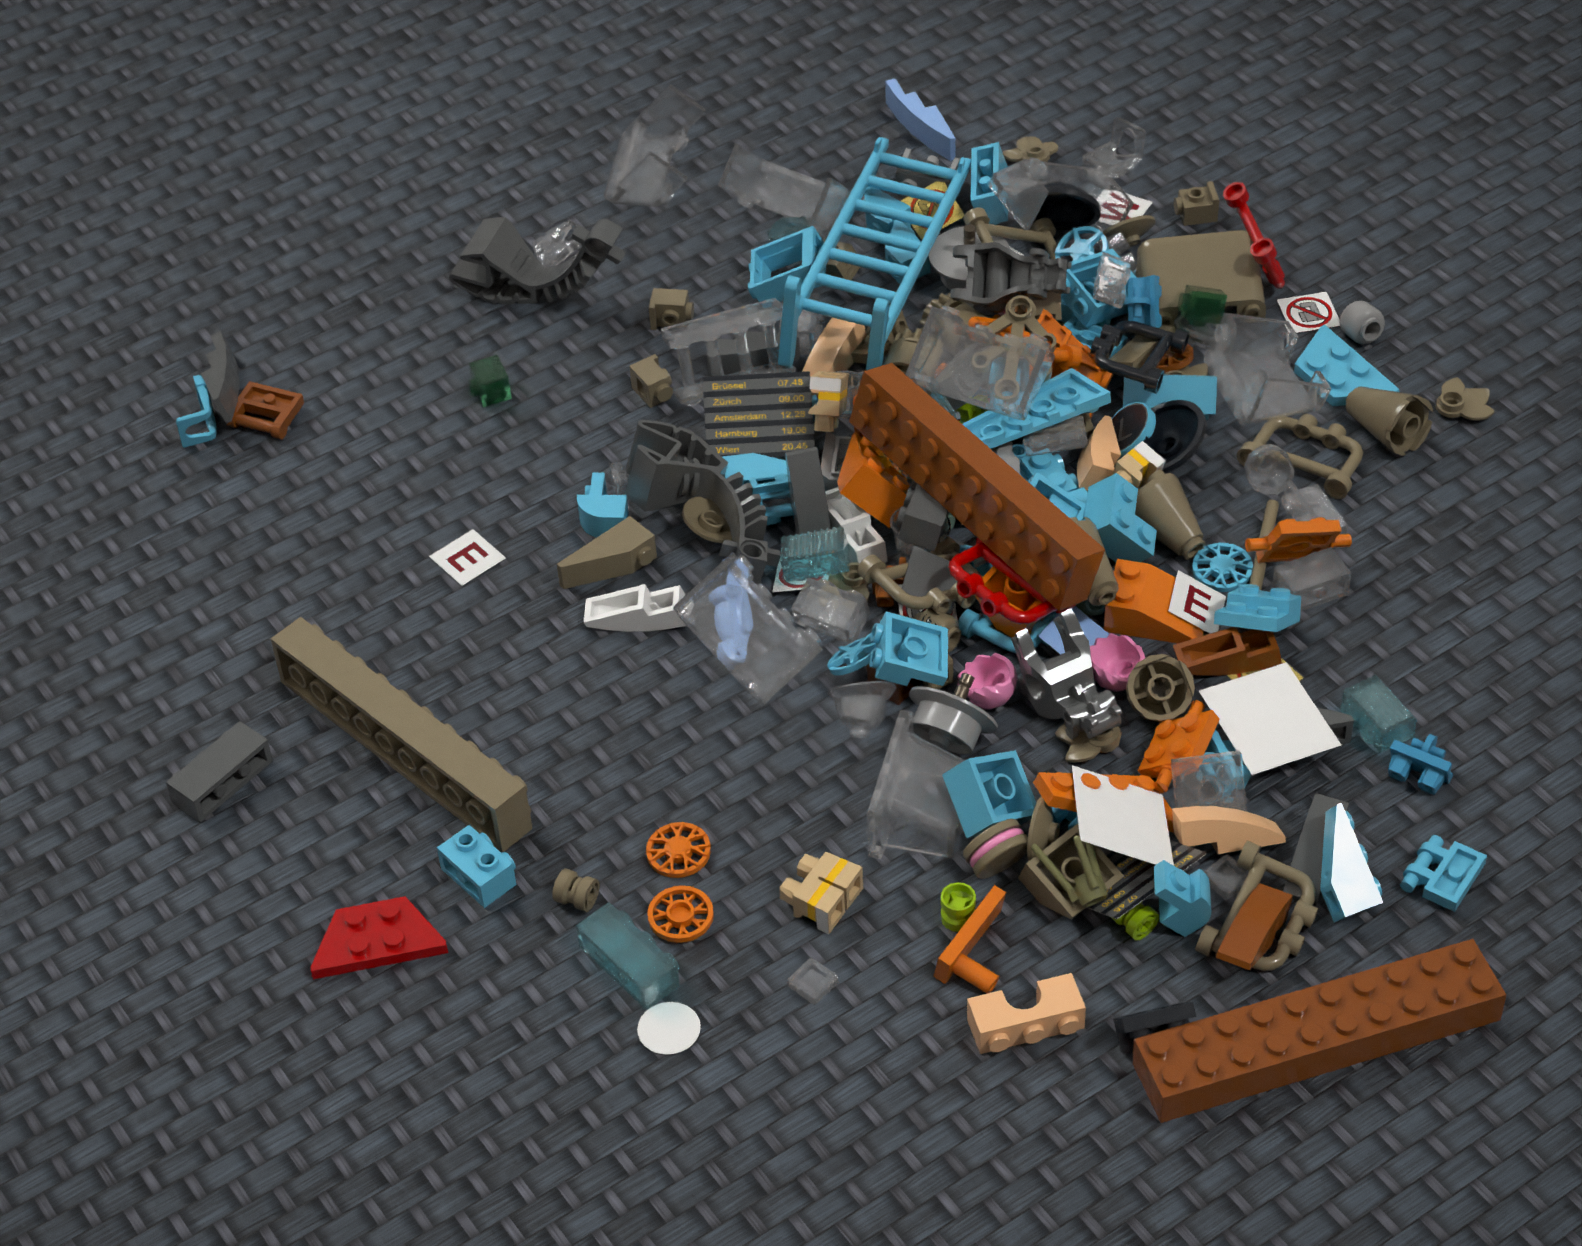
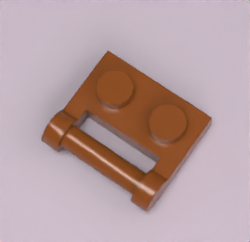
M249 381L238 396L232 421L226 425L234 428L242 426L270 433L274 438L284 439L288 426L304 405L303 394ZM245 412H249V413H253V414H257V415H261V416L273 418V419H276V420H275L274 422H272V421H268V420H264V419H260V418H256V417L244 415V413H245Z

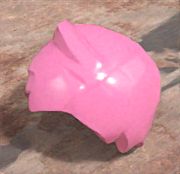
M1111 633L1107 638H1096L1094 645L1090 646L1094 680L1101 687L1110 691L1118 692L1125 690L1129 674L1136 664L1145 658L1142 647L1136 645L1126 635L1117 636Z
M994 653L992 656L977 655L972 662L965 664V670L961 671L957 676L960 680L962 673H967L975 678L971 688H969L970 691L967 697L971 703L983 709H993L1004 705L1014 693L1018 680L1013 663L998 653Z

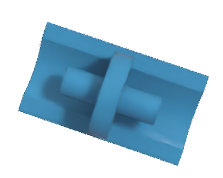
M1151 275L1128 278V298L1124 299V306L1128 307V321H1136L1156 328L1162 326V316L1159 314V298L1162 296V286L1159 285V276Z
M1429 734L1425 742L1413 738L1411 745L1394 739L1390 747L1391 761L1388 774L1391 778L1405 782L1411 769L1420 772L1422 775L1418 781V787L1427 793L1435 795L1443 782L1446 784L1450 783L1453 777V773H1451L1452 763L1443 759L1446 750L1436 747L1438 737L1433 734Z

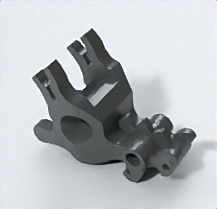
M998 242L957 245L953 247V257L965 258L968 274L966 289L952 288L950 298L965 302L982 314L989 315L1004 311L1007 303L1013 297L1027 293L1028 298L1031 300H1046L1047 292L1069 294L1070 287H1066L1067 269L1072 267V262H1067L1063 258L1049 259V253L1039 248H1032L1029 251L1030 256H1023Z
M1071 608L1053 619L1062 638L1065 653L1043 662L1034 648L1027 628L1017 632L1011 638L1022 676L1017 678L1016 685L1018 691L1031 702L1035 711L1040 716L1047 719L1063 718L1067 727L1065 732L1072 740L1077 738L1079 732L1085 730L1087 737L1091 739L1108 729L1121 725L1120 714H1122V710L1117 705L1114 695L1109 690L1101 693L1096 691L1089 641L1084 635L1079 621Z

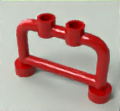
M1241 182L1232 183L1224 189V199L1229 207L1237 209L1253 242L1250 252L1255 262L1263 265L1262 269L1268 282L1273 284L1275 288L1282 289L1285 286V274L1279 261L1275 260L1277 250L1271 239L1263 237L1246 203L1249 199V193L1245 185Z
M979 538L976 539L975 546L955 555L949 562L948 569L951 576L957 581L956 588L959 595L963 598H969L973 595L982 600L981 609L988 617H993L999 613L1012 622L1030 624L1052 612L1060 614L1076 606L1075 604L1060 611L1056 609ZM982 557L1039 600L1041 604L1028 611L1017 610L1009 604L1008 598L1004 593L992 592L984 585V581L979 574H969L962 566Z

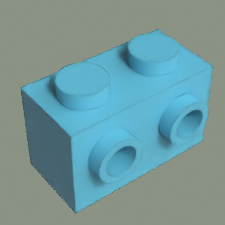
M470 825L437 847L441 869L484 908L517 885L514 872L516 865L510 855L506 852L501 853L498 851L485 833L479 834Z

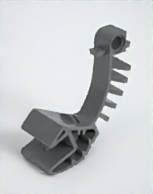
M506 217L484 219L460 255L458 263L449 275V280L467 293L477 298L481 297L482 300L492 304H515V302L519 304H535L543 293H545L548 302H553L558 296L560 299H563L569 293L574 295L580 288H584L606 258L615 264H619L627 252L615 246V243L623 228L607 219L598 220L591 231L577 225L572 233V239L582 244L581 249L567 261L553 267H545L536 259L519 232Z
M638 421L625 469L630 474L625 495L643 511H654L680 504L694 497L711 499L725 516L732 536V541L724 540L719 556H733L740 579L745 582L760 584L765 566L778 567L781 557L779 550L768 548V542L763 541L768 516H765V505H760V495L752 494L753 486L750 483L743 484L744 476L740 472L726 479L724 476L728 462L715 450H711L710 446L700 436H696L693 431L682 427L676 428L675 425L664 422Z

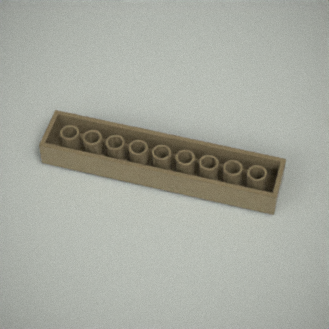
M299 617L271 638L280 679L285 686L464 824L470 825L479 834L485 833L499 851L505 852L533 829L530 816L531 808L527 798L528 788L519 776H512L503 769L502 765L495 758H488L480 752L475 743L470 740H464L451 725L440 722L427 707H420L412 701L407 692L402 689H396L383 674H376L368 668L360 657H354L348 653L339 641H332L324 635L319 626L316 624L311 625L302 617Z

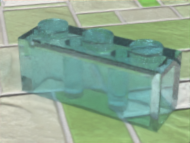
M610 902L576 925L579 947L646 1010L680 986L679 964L674 956L669 952L664 953L658 948L648 932H641L633 924L632 919L625 911H618Z

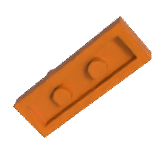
M995 885L938 958L933 977L946 984L951 976L956 974L986 994L992 992L1000 976L967 955L1001 912L1006 896L1004 890Z

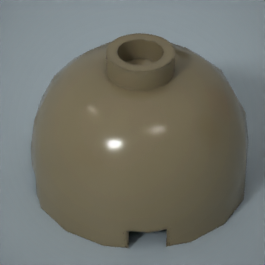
M1165 654L1151 655L1138 662L1129 674L1126 685L1128 702L1133 710L1144 719L1155 722H1163L1167 719L1173 720L1183 714L1190 705L1195 691L1193 675L1186 664L1180 660L1178 661Z

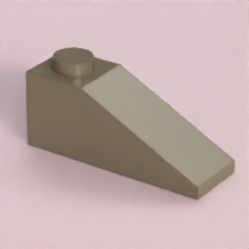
M631 516L627 517L557 563L560 587L567 589L636 572L657 558L655 535Z

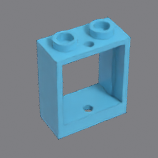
M814 226L751 250V263L748 265L750 271L748 290L752 298H757L763 308L783 301L785 283L789 275L801 278L803 283L824 243ZM802 260L801 266L771 277L772 271ZM826 267L822 272L823 274H826ZM816 284V286L814 287V289L817 288V287H820V286H822V285Z
M1113 248L1071 261L1072 267L1067 269L1066 287H1070V293L1061 294V299L1084 327L1128 313V307L1124 306V299L1128 298V278L1136 276ZM1102 261L1124 269L1118 306L1104 301L1097 303L1080 282L1095 276L1099 277Z

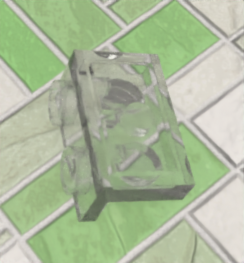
M1083 416L1072 417L1021 437V443L1024 445L1026 456L1086 448L1088 441Z
M1292 481L1285 482L1284 495L1281 497V502L1286 513H1290L1296 521H1309L1318 517H1323L1326 520H1339L1340 534H1347V523L1318 484L1298 490Z

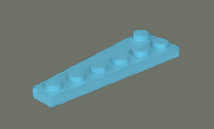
M1070 368L1048 381L1021 393L1015 404L1010 406L1000 404L963 423V425L992 449L1080 414L1096 412L1099 407L1111 402L1110 391L1075 369Z

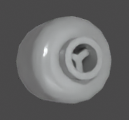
M1361 300L1349 304L1343 310L1339 324L1345 335L1354 342L1365 345L1376 341L1382 334L1385 320L1383 314L1377 308Z

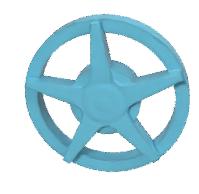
M1083 226L1073 228L1059 241L1055 251V259L1061 258V256H1071L1072 261L1093 255L1095 254L1093 245L1100 239L1103 242L1102 251L1109 250L1108 240L1095 227ZM1083 233L1095 234L1087 240L1081 239L1079 236ZM1074 237L1075 242L1071 247L1063 249L1067 242Z
M871 633L846 646L839 647V651L831 657L827 664L832 675H845L869 664L872 651L876 648V643L870 641ZM844 663H846V665H847V666H843V667H838V666H840V665H842V664H844Z

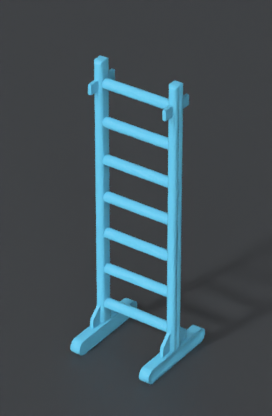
M877 138L873 152L803 283L801 278L790 275L787 277L784 288L778 365L791 368L793 364L798 318L802 310L871 327L866 370L883 365L885 343L956 197L960 194L961 187L971 169V159L962 157L957 170L886 153L889 139ZM881 163L951 180L946 193H941L876 177L875 175ZM867 187H872L940 205L934 217L861 200ZM855 210L928 229L920 242L848 223ZM843 234L915 252L910 266H905L837 249L836 246ZM829 259L903 277V280L897 292L823 274L822 272ZM816 284L876 300L872 315L811 300L809 297Z

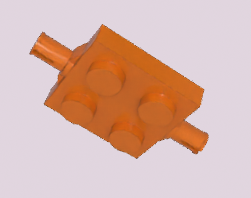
M1323 517L1314 518L1309 521L1285 519L1278 522L1268 536L1264 538H1247L1245 540V549L1247 552H1256L1258 563L1317 560L1328 549L1350 547L1352 537L1349 533L1340 534L1339 520H1326Z
M1192 701L1184 717L1173 720L1167 719L1159 723L1155 729L1152 741L1144 753V758L1138 772L1140 775L1150 776L1151 779L1158 777L1154 787L1160 793L1168 791L1171 780L1176 775L1186 770L1198 768L1220 718L1213 710L1203 712L1205 705L1201 701Z

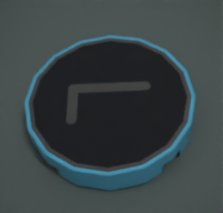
M1134 402L1127 404L1111 418L1121 452L1119 459L1141 441H1144L1146 436L1150 439L1156 425L1155 413L1144 403Z

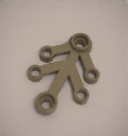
M1023 295L1015 296L1007 303L1004 315L989 325L979 327L976 331V341L980 346H991L995 341V335L1012 325L1010 335L985 352L975 354L971 360L972 370L977 374H985L989 371L990 364L1007 353L1003 379L999 380L994 388L996 401L1005 406L1015 404L1020 396V387L1016 382L1020 354L1033 368V376L1036 380L1045 382L1052 376L1051 364L1043 360L1023 337L1024 327L1038 340V350L1043 354H1051L1055 351L1056 338L1053 334L1048 333L1036 320V306L1034 302ZM1017 310H1024L1026 313L1019 315L1015 312ZM984 333L991 335L988 339H983L980 336ZM1051 341L1052 345L1043 346L1042 342ZM980 360L986 362L984 366H977L975 363ZM1040 368H1045L1048 370V372L1045 374H1040L1037 372V370ZM1004 392H1010L1013 394L1011 397L1002 396Z

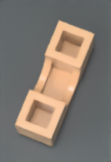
M1072 973L1037 981V1005L1029 1009H1017L1011 1006L1006 1001L1002 990L967 998V1020L979 1053L1001 1052L1008 1047L1024 1043H1037L1044 1038L1060 1034L1069 1035L1077 1030L1084 1029L1086 1007Z

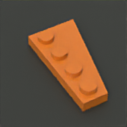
M1038 772L1033 783L1047 806L1077 812L1073 774ZM1089 773L1082 774L1081 781L1084 785L1092 789L1100 787L1101 782L1096 776ZM1101 774L1109 777L1110 784L1117 789L1126 790L1128 785L1131 784L1161 794L1155 790V782L1150 776ZM1163 797L1168 831L1174 833L1172 809Z

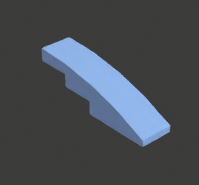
M896 78L886 80V104L895 117L913 136L928 148L949 161H953L955 157V136L936 105L925 108L916 92L905 94Z

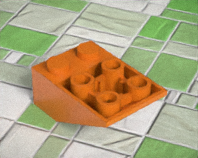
M853 433L837 480L839 491L843 496L890 528L898 518L910 487L906 479L907 474L865 436L862 438L857 433Z

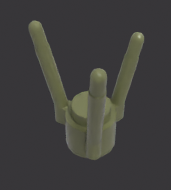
M1078 835L1073 838L1085 871L1084 874L1074 879L1076 884L1074 888L1038 845L1032 844L1031 849L1065 889L1072 903L1080 901L1082 907L1086 908L1108 897L1093 844L1085 842L1086 853L1081 838Z

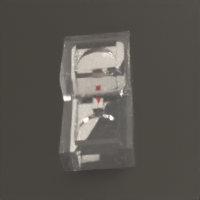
M1105 252L1102 253L1095 277L1093 299L1121 309L1126 299V284L1130 277L1129 261Z

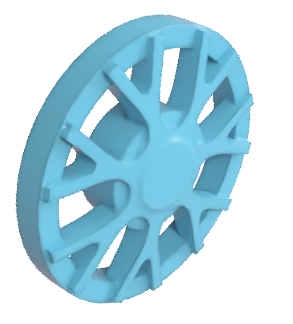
M1221 542L1207 545L1204 549L1199 550L1194 556L1192 563V572L1195 579L1217 592H1231L1238 589L1239 585L1247 584L1250 581L1253 569L1252 559L1243 548ZM1220 551H1230L1228 555H1221ZM1211 552L1215 557L1209 558L1205 555ZM1240 556L1243 560L1235 561L1233 558ZM1208 564L1210 567L1198 569L1197 565ZM1240 568L1248 571L1244 575L1235 571V569ZM1211 574L1216 579L1214 582H1211L1206 578ZM1232 577L1235 581L1234 583L1226 584L1225 579Z

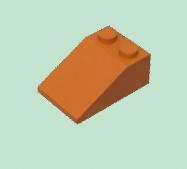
M1117 559L1114 575L1119 588L1113 601L1105 605L1104 630L1106 632L1177 644L1204 636V630L1168 611L1176 577L1148 563Z

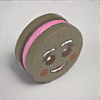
M1016 819L1003 820L976 836L965 847L963 857L971 865L973 872L979 879H986L1006 870L1027 853L1028 836L1024 834L1021 825Z

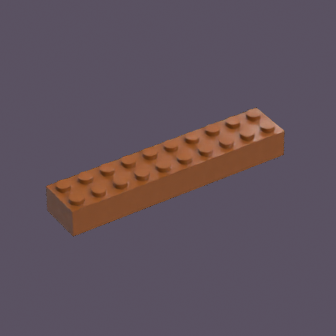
M893 363L864 371L849 422L1056 609L1060 611L1086 601L1106 549Z
M1470 939L1134 1039L1133 1066L1160 1123L1500 1021L1506 993L1474 939Z

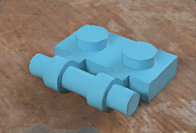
M1432 835L1429 841L1424 842L1417 851L1418 858L1416 861L1410 863L1403 873L1404 879L1400 887L1405 892L1411 893L1416 886L1422 884L1425 886L1423 898L1455 912L1483 869L1487 855L1456 841L1447 850L1442 847L1444 844L1443 839L1440 836ZM1430 864H1439L1435 872L1428 869Z

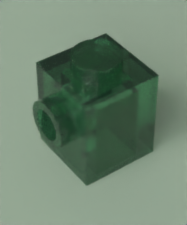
M1186 285L1185 293L1181 292L1179 296L1178 310H1181V315L1188 320L1190 325L1206 327V323L1222 325L1227 295L1221 289Z
M498 355L469 363L471 379L468 380L470 391L473 397L478 396L483 407L512 399L509 377Z

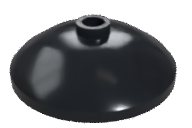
M1056 181L1043 183L1023 191L1014 201V212L1017 217L1031 225L1039 219L1049 218L1056 230H1073V228L1091 226L1096 223L1101 216V206L1090 193L1077 186Z
M1172 400L1151 408L1155 413L1156 425L1150 439L1146 436L1143 442L1166 460L1162 469L1165 474L1178 469L1190 460L1201 446L1207 429L1205 415L1196 404L1190 401Z

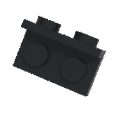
M1181 1002L1113 1018L1121 1053L1133 1052L1134 1039L1189 1023V1018L1196 1017L1193 1002Z

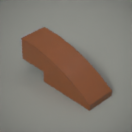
M1230 627L1173 645L1177 660L1186 664L1192 675H1232L1263 670L1282 664L1279 646L1273 632L1252 629L1239 633L1237 627Z
M1259 883L1236 915L1217 951L1216 958L1250 970L1273 945L1276 931L1287 920L1293 895Z

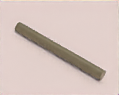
M1276 500L1267 501L1259 538L1268 536L1275 527L1279 503ZM1255 555L1249 584L1258 585L1259 590H1261L1267 562L1258 563L1257 556Z

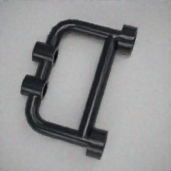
M1122 321L1115 326L1105 324L1100 338H1094L1090 354L1094 355L1096 365L1102 370L1144 383L1145 391L1157 394L1164 376V370L1156 368L1170 346V351L1184 354L1190 338V331L1177 328L1176 332L1173 333L1136 321ZM1124 333H1134L1159 341L1140 369L1109 359L1114 346L1118 347Z

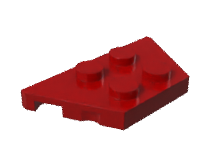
M403 896L336 909L310 968L313 979H319L447 954L448 949L446 940L408 898Z

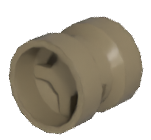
M564 868L555 881L552 897L555 902L561 904L571 903L574 904L576 909L588 912L597 900L600 883L598 879L590 876L582 878L578 876L577 872Z

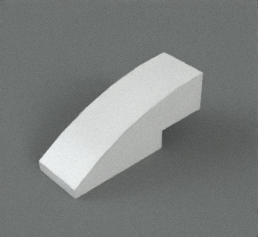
M838 487L825 491L831 531L851 563H861L869 555H876L884 563L888 562L885 541L871 526L869 513L843 496Z
M644 584L587 598L584 624L586 627L626 632L656 631L688 626L690 601L680 585L650 592Z

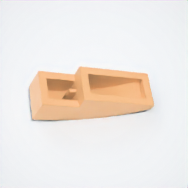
M832 318L817 339L802 372L810 371V377L818 371L845 373L853 364L851 353L867 336L865 326ZM811 389V395H816L818 398L819 390Z
M1105 415L1099 421L1079 455L1077 462L1079 488L1084 487L1085 490H1088L1089 486L1111 476L1114 466L1121 456L1110 416Z
M1218 806L1172 808L1174 834L1180 844L1189 847L1211 843L1218 854L1242 850L1247 840L1261 847L1286 843V837L1274 821L1257 814Z

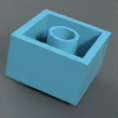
M1016 750L968 758L942 774L967 839L978 836L989 827L1003 820L1016 819L1020 825L1031 820L1036 800Z

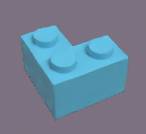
M1117 473L1088 487L1084 517L1089 518L1096 525L1107 556L1115 562L1117 559L1142 562L1154 556L1157 530L1135 515L1138 488Z

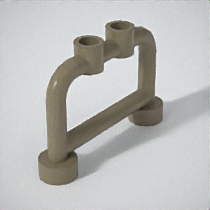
M981 207L969 210L964 216L966 225L971 224L975 226V232L982 244L994 242L991 236L1044 244L1050 258L1055 259L1057 244L1053 236L1056 233V229L1049 218L1037 220L1032 224L1030 230L989 224L990 219L985 209Z
M1303 414L1299 420L1286 416L1274 417L1268 420L1253 441L1245 442L1237 452V459L1244 467L1254 469L1259 466L1265 457L1326 478L1327 480L1324 483L1326 493L1335 499H1343L1352 488L1350 478L1362 460L1363 449L1356 440L1346 436V429L1342 425L1334 423L1328 429L1317 426V419L1313 415ZM1284 428L1293 431L1300 439L1312 437L1321 440L1329 449L1341 447L1350 451L1351 454L1341 470L1274 448L1266 445L1275 430Z
M945 536L939 539L935 551L932 550V554L950 561L955 555L959 554L960 546L951 537ZM869 555L858 566V574L867 583L877 582L894 600L910 609L922 610L931 608L939 615L946 613L954 601L962 608H968L976 600L975 595L969 598L961 597L956 588L957 583L951 589L945 591L933 588L925 596L916 597L909 595L893 581L894 579L905 577L909 562L886 568V564L879 557ZM970 563L962 566L967 573H977L983 577Z
M1247 840L1236 866L1249 871L1221 930L1205 925L1195 951L1208 957L1212 951H1218L1236 915L1253 890L1259 885L1266 871L1298 885L1302 891L1301 897L1295 905L1275 952L1269 957L1262 956L1252 967L1260 971H1272L1281 967L1289 954L1298 956L1305 937L1299 933L1303 925L1311 928L1319 909L1312 906L1315 901L1316 889L1308 875L1260 854L1261 846Z

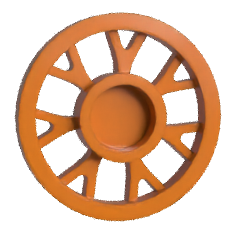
M675 822L657 829L651 835L647 842L646 855L652 869L660 875L670 878H683L697 873L706 865L711 855V845L708 835L700 827L691 823ZM683 830L691 832L688 837L680 836ZM669 832H673L675 836L670 839L664 836ZM702 839L704 844L696 846L691 844V842ZM655 843L665 845L663 849H653ZM693 853L702 856L698 862L691 859ZM666 855L668 860L660 866L656 861ZM674 863H684L685 869L674 870Z
M674 886L661 891L652 899L647 912L648 922L652 931L663 940L675 943L689 942L701 937L710 928L714 918L713 905L710 898L701 890L691 886ZM683 894L684 900L673 901L672 895ZM697 897L703 902L694 908L691 902ZM660 902L668 906L666 912L656 908ZM697 914H708L706 920L695 919ZM667 919L668 923L658 926L655 921ZM693 925L697 929L692 932H688L686 930V927ZM673 927L680 928L678 934H672L669 931Z

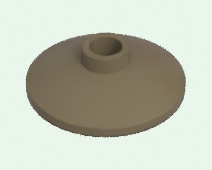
M1150 215L1137 216L1118 222L1102 233L1107 238L1108 244L1123 243L1124 247L1128 248L1141 242L1140 237L1155 225L1156 220Z
M694 497L685 503L682 516L686 525L694 533L712 542L723 543L724 540L732 541L730 527L726 518L711 499Z
M1040 796L1035 805L1030 822L1027 842L1028 861L1036 856L1031 849L1032 844H1037L1043 851L1050 843L1056 841L1060 834V824L1053 822L1052 807L1047 806L1042 796Z

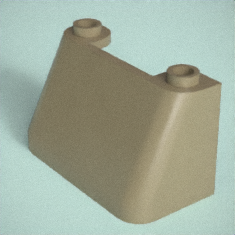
M1238 230L1152 238L1141 243L1137 251L1136 277L1159 276V285L1162 286V296L1159 298V314L1162 316V325L1173 326L1177 321L1178 311L1236 306L1237 316L1242 321H1265L1266 305L1260 266L1255 262L1250 252L1253 242L1248 231Z

